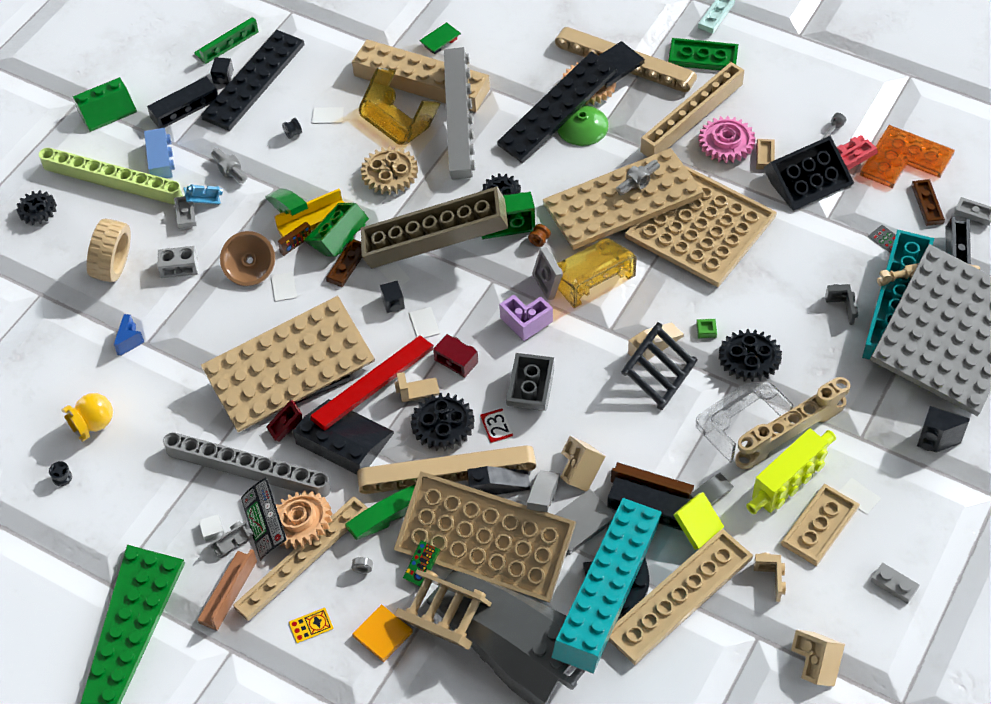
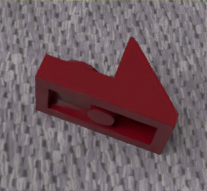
M290 400L266 428L273 439L280 442L292 428L295 429L302 420V413L295 402Z

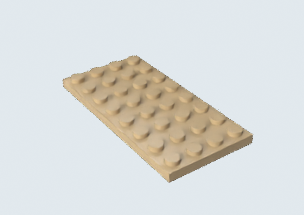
M669 148L544 198L543 205L571 248L575 250L703 198L704 191L674 151ZM653 160L658 161L660 168L650 175V181L645 188H632L624 195L618 194L616 187L626 180V174L631 167H644Z
M337 295L201 364V368L236 431L240 432L281 411L290 400L296 403L375 362V358Z
M420 471L394 550L413 556L422 540L441 549L435 564L551 602L576 522L548 512L527 509L526 505Z

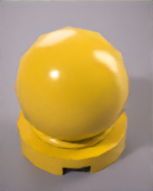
M99 393L86 394L76 402L75 407L72 408L70 405H67L61 409L63 413H67L64 418L72 431L80 433L79 439L82 442L90 438V431L97 432L104 429L110 423L113 416V408L110 401Z

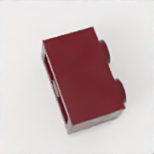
M446 334L433 348L435 361L464 378L478 364V351L474 347L462 343L457 337Z

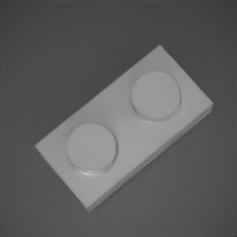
M185 196L174 198L178 228L183 229L197 226L194 203L187 202Z
M963 197L960 198L955 209V215L990 226L991 206Z
M883 562L871 578L872 583L907 604L920 586Z

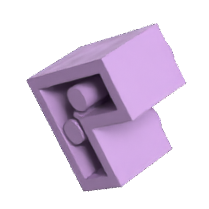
M513 295L499 304L500 318L523 341L553 322V308L542 297L525 306Z

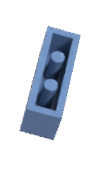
M165 128L144 131L149 173L162 178H172V170H175L173 159L171 160L170 158L173 157L172 147H169L172 144L170 134H166Z

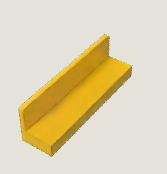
M336 189L306 202L308 209L296 215H286L284 212L274 217L276 227L281 237H284L304 222L310 225L311 230L315 229L338 203H344L341 190Z

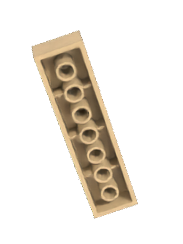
M366 39L352 60L353 73L356 77L446 103L443 61ZM470 70L471 79H468V83L471 84L469 98L472 100V109H469V111L477 112L490 90L489 75Z

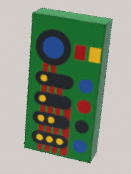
M421 540L403 578L421 587L424 579L416 574L417 569L426 572V570L431 571L441 549Z

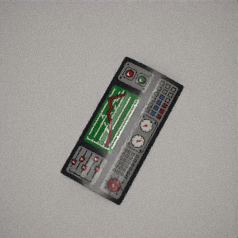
M266 477L253 485L241 497L249 527L253 532L252 536L260 561L277 546L287 541Z

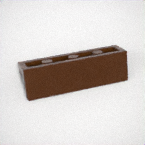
M619 462L611 470V483L614 482L615 477L624 478L639 485H647L652 489L667 491L678 497H686L689 500L690 494L694 490V485Z

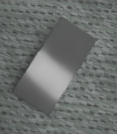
M720 472L692 492L690 499L694 498L698 493L704 492L712 506L719 498L729 493L734 486Z

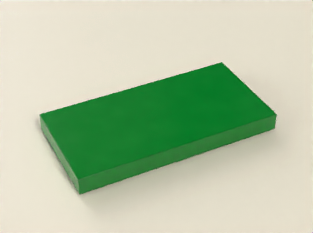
M672 38L668 62L681 67L721 71L730 62L736 65L739 44Z

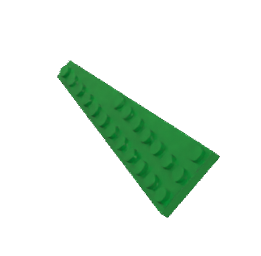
M131 545L126 546L80 704H121L185 565L184 559Z

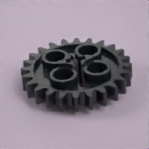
M747 329L746 333L739 330L738 335L732 332L731 337L726 336V341H722L719 347L718 359L720 360V366H724V371L729 370V376L736 374V379L743 377L745 382L747 378H750L751 382H754V378L762 381V376L768 379L769 373L774 375L775 370H779L782 351H780V345H776L777 340H771V335L765 337L764 332L757 334L755 329L753 333H750L749 329Z
M439 393L437 398L432 394L431 400L425 397V403L418 402L419 408H414V414H411L412 421L410 422L412 433L415 434L416 440H421L422 446L427 443L428 449L435 446L436 451L440 447H443V450L446 451L447 446H450L453 450L454 444L461 446V440L468 441L467 435H472L475 419L473 409H470L469 403L464 404L463 398L457 400V395L450 398L449 393H447L446 397Z

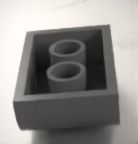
M522 353L515 354L506 399L507 406L541 411L547 410L554 375V357Z

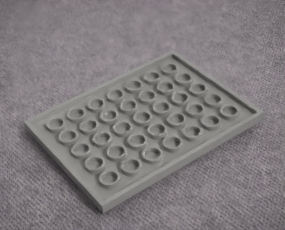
M929 244L870 360L978 417L991 391V275Z

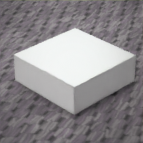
M219 514L199 520L204 540L211 539L220 532L224 533Z

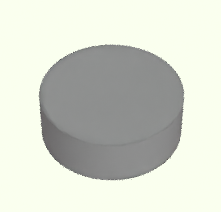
M357 557L352 560L351 568L354 572L367 574L372 571V560L365 557Z

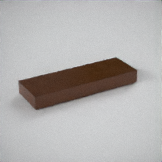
M930 179L912 181L911 186L925 225L944 224L945 218Z
M353 239L348 243L326 276V282L340 287L345 285L362 259L361 241Z

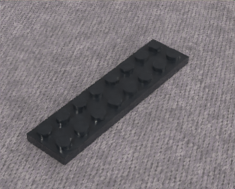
M276 29L201 114L202 120L231 131L305 45L304 40Z
M591 51L497 141L498 146L523 164L617 73V68Z

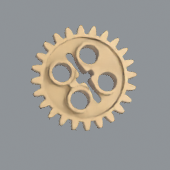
M390 146L388 150L381 147L380 152L375 150V154L369 153V158H364L365 162L362 163L361 176L364 184L368 185L369 189L374 188L375 193L381 190L382 195L385 191H388L389 195L392 191L398 194L399 189L404 192V187L410 188V183H415L414 178H417L418 166L414 155L410 156V152L405 153L404 149L398 151L397 147L394 150H391Z

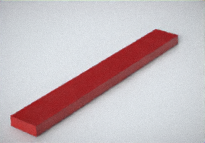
M419 335L310 416V420L325 431L395 379L397 373L404 372L431 352L434 345Z

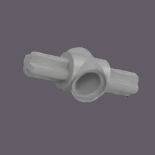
M214 148L211 155L218 162L217 166L222 175L234 177L239 183L244 184L247 176L241 171L238 159L234 155L224 154L220 149Z
M653 160L644 167H631L626 174V180L616 187V191L619 195H624L632 188H645L650 181V175L660 168V164L657 160Z

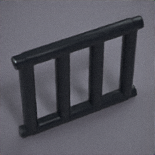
M657 322L626 363L621 373L624 376L628 375L658 404L657 408L663 410L693 369L698 359L694 356L691 357L662 329L663 325ZM657 335L687 363L682 370L652 342ZM647 348L677 376L673 383L669 382L643 356ZM637 362L667 389L663 397L632 369Z

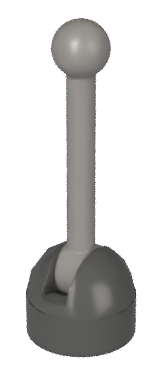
M835 113L831 119L832 127L823 138L828 137L835 127L840 128L846 123L847 119L843 114Z

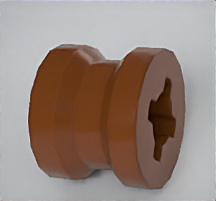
M536 224L528 239L533 245L543 247L551 232L545 225Z

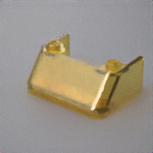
M377 67L359 105V114L396 144L406 145L430 127L441 103L421 101L414 118H410L393 105L396 93L389 85L396 70Z

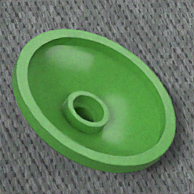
M583 105L557 132L564 141L578 146L592 145L602 140L607 134L608 119L599 109Z

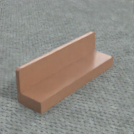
M250 549L248 554L237 551L199 616V624L218 631L257 563L254 550Z

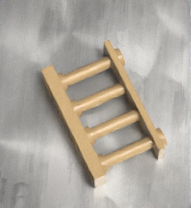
M417 569L416 574L422 577L424 581L410 608H407L406 611L397 608L394 615L405 623L469 650L473 642L466 638L467 634L465 632L479 604L482 603L490 607L492 603L485 598V593L477 589L472 592L437 578L438 575L430 570L423 572ZM431 584L440 586L426 614H423L422 618L419 617L417 611ZM447 590L455 592L442 621H439L438 624L433 623V618ZM463 597L472 599L458 629L455 628L454 631H451L449 625Z

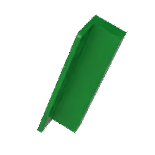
M251 17L195 51V55L205 64L211 62L215 57H219L257 34L259 31L256 19Z

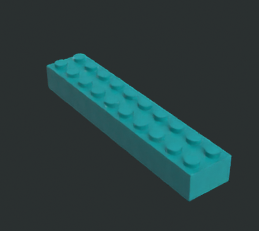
M622 498L556 638L552 653L553 659L594 674L656 533L661 511Z

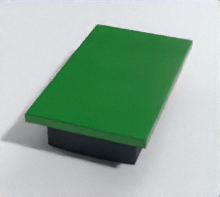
M446 22L419 41L430 52L436 54L447 43L456 41L461 33Z

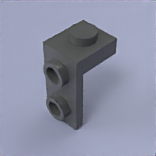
M850 284L827 285L826 303L845 302L849 325H854L855 318H858V307L854 306L855 292L851 291Z

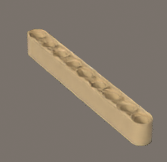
M564 27L555 38V44L559 48L586 57L591 51L599 56L616 45L615 43L569 27ZM635 51L645 59V63L630 72L631 74L682 92H689L697 80V75L692 70Z
M526 445L365 467L357 471L359 492L371 494L400 490L414 484L416 485L420 471L458 482L468 480L467 469L491 466L528 470L529 472L534 470L537 465L533 447Z

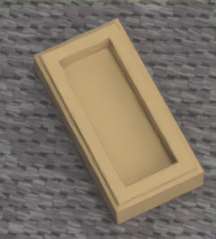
M757 139L756 169H763L768 163L775 160L774 139Z

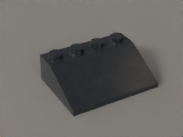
M831 135L771 161L763 167L772 186L793 211L854 184Z
M328 399L304 416L293 430L295 442L297 445L357 475L359 469L370 467L392 437L394 431L354 411H350L324 431L310 420V416L331 401Z

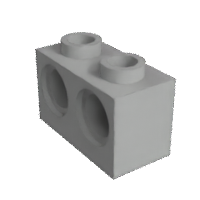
M195 246L158 250V270L161 278L198 274V257Z

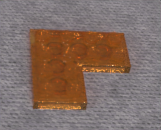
M888 125L876 145L878 153L866 161L861 169L860 176L894 188L905 167L908 165L941 178L955 150Z

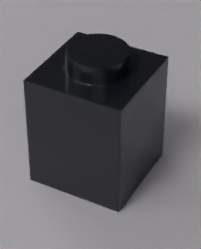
M214 58L210 71L213 84H229L234 71L231 58Z
M398 280L380 285L381 297L387 313L405 309L404 297Z

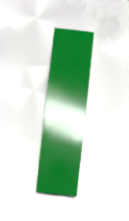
M280 188L265 196L280 213L284 212L286 215L290 214L293 216L308 209L307 203L288 189Z
M415 484L394 493L364 510L345 523V527L356 540L388 528L391 521L406 515Z

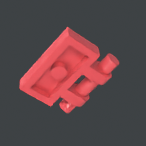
M863 135L850 139V142L837 146L848 170L878 153L877 147L868 139L865 140Z

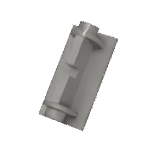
M238 521L230 527L231 530L225 534L220 532L212 538L213 541L210 546L213 547L215 545L217 547L214 549L217 556H223L235 548L231 542L232 540H235L239 546L248 539H251L253 532L250 528H245L247 521L243 523Z

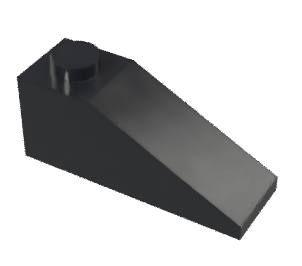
M491 466L467 469L469 487L489 494L499 495L531 490L528 470Z

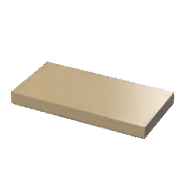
M823 484L781 541V545L817 567L856 513L860 504L830 486Z

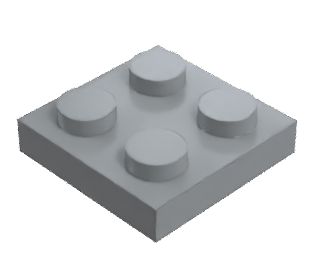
M544 247L539 250L532 275L547 300H552L555 298L563 272L548 248Z

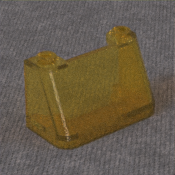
M609 238L601 239L598 243L561 262H557V265L563 272L558 290L571 306L576 308L582 304L580 299L584 294L586 296L590 295L592 287L615 275H618L620 278L625 276L628 280L635 277L637 258L633 252Z

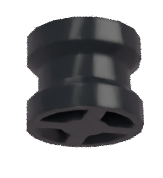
M296 118L291 119L290 122L282 123L283 130L289 139L293 138L295 134L299 135L302 133L301 125Z
M58 461L50 466L49 475L55 485L66 486L71 482L72 473L65 462Z

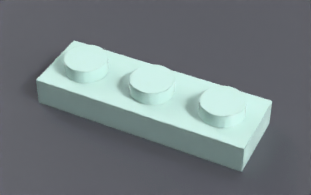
M715 0L698 23V28L713 34L735 4V0Z

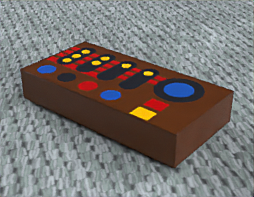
M304 222L278 240L279 250L283 256L305 242L304 239L311 233L310 225L307 222Z

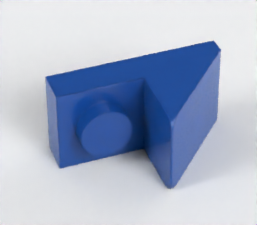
M123 314L114 342L115 350L119 356L144 343L141 332L135 331L136 324L129 314Z

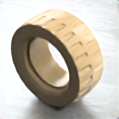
M106 218L99 221L92 234L87 253L86 267L90 277L107 282H115L119 279L125 267L130 248L131 231L128 224Z

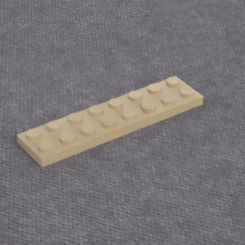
M721 529L618 620L608 641L636 665L753 559V554L724 529Z

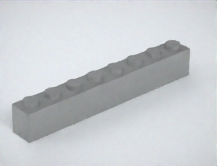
M464 47L444 49L449 173L452 180L473 177L472 171L475 170V161L472 160V155L475 154L474 145L471 144L474 134L473 129H470V124H473L472 113H469V109H472V100L469 98L471 84L468 83V79H471L470 68H467V64H470L469 53L466 54Z

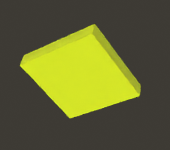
M704 492L698 493L673 514L694 550L702 547L724 528Z

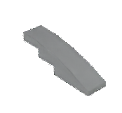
M540 470L532 486L527 501V509L548 512V508L554 500L560 473Z

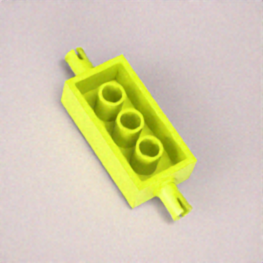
M811 428L802 434L756 476L752 500L746 504L748 511L755 515L762 507L769 513L776 508H781L788 496H794L802 483H808L812 474L815 471L819 472L824 467V460L828 454L827 447L836 440V435L832 431L827 430L820 436Z

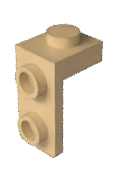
M397 373L398 381L394 382L396 393H400L402 402L428 398L432 394L438 396L440 393L436 378L407 383L405 373Z
M766 552L755 554L754 571L775 572L776 602H780L781 596L786 593V583L782 582V576L785 575V563H781V555Z

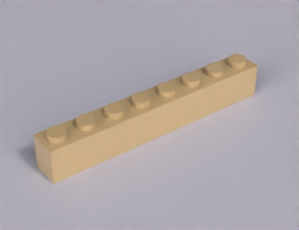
M730 62L642 136L640 152L649 157L667 150L743 85L744 69Z

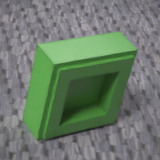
M716 319L696 320L698 339L717 338Z

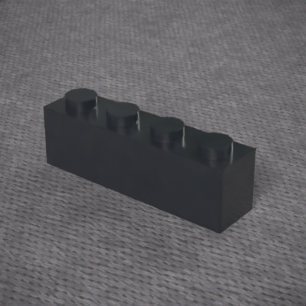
M205 76L148 105L150 118L159 129L165 128L210 105L218 96L217 88Z
M615 477L608 495V508L617 510L622 498L661 511L659 524L683 531L673 514L690 501L688 498L678 497L667 491H659L644 484L639 485L628 479Z

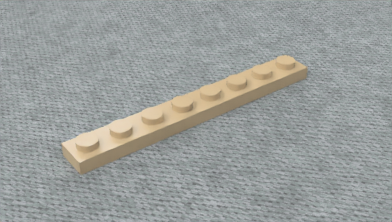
M353 496L331 516L332 522L328 523L330 528L324 529L325 535L318 536L319 541L314 539L312 540V545L306 543L304 548L299 545L234 603V609L247 621L251 620L348 531L345 523L368 509V507Z

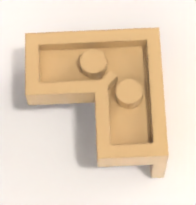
M569 436L561 452L569 461L560 478L569 485L583 491H588L606 456L590 444Z
M796 630L791 651L806 657L801 678L816 685L835 686L845 644L816 632Z

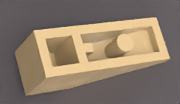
M672 322L663 325L662 329L675 342L684 337V334ZM652 328L643 330L629 340L628 354L630 356L634 354ZM658 335L652 341L661 351L669 347ZM648 348L643 353L647 360L655 356Z

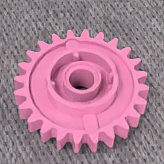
M720 116L719 120L713 118V122L707 121V125H703V128L700 129L698 141L699 147H702V152H706V156L712 155L711 160L718 158V162L724 160L727 163L728 160H731L734 163L735 159L741 161V157L747 158V154H751L752 150H754L756 137H754L755 132H752V127H748V123L742 124V119L736 121V117L729 119V116H727L726 119H723Z

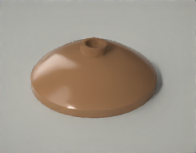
M243 231L234 234L225 242L220 253V265L226 277L232 282L242 286H253L263 282L271 274L275 265V252L269 240L263 235L253 231ZM252 257L253 262L249 264L247 260Z

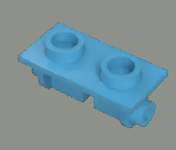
M191 184L187 188H183L187 202L221 204L219 195H222L223 190L219 186H207L205 189L204 186Z

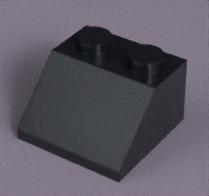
M930 406L917 447L937 453L961 444L970 418Z

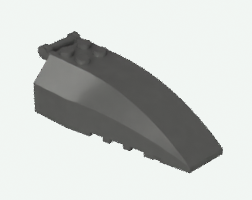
M453 570L446 577L445 581L472 592L477 589L485 593V598L492 603L490 607L482 603L479 604L465 632L467 634L466 638L473 642L471 647L514 693L529 704H548V700L558 682L570 690L577 686V681L585 673V670L576 668L570 676H567L565 674L572 665L552 658L555 641L567 617L566 615L517 592L466 573ZM440 586L426 599L429 605H431ZM447 590L437 610V613L442 618L455 595L453 591ZM463 597L450 623V627L453 630L455 628L458 629L472 599Z

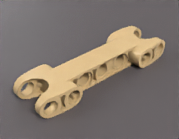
M837 377L822 385L816 395L767 425H757L743 434L738 440L739 452L735 457L736 465L741 469H749L759 464L768 457L770 451L815 423L828 421L843 411L847 402L845 396L848 394L851 386L850 382L846 378ZM842 383L846 388L841 389L836 384ZM748 441L745 447L742 446V442ZM745 457L749 459V462L742 463L739 461V458Z

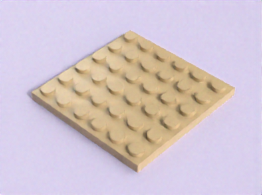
M685 166L704 191V197L631 226L625 233V238L719 287L775 219L777 212Z

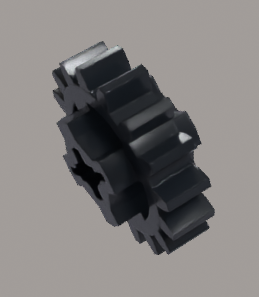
M498 173V177L491 175V180L486 179V184H483L482 189L484 191L498 187L502 195L521 193L519 180H514V176L508 177L507 174L501 176L500 173Z
M39 190L38 193L32 191L31 195L25 194V199L20 198L21 203H17L18 208L16 209L21 221L24 220L26 224L31 221L32 225H34L36 222L42 224V220L47 222L48 217H53V212L57 211V204L53 195H49L47 191L42 194V191Z

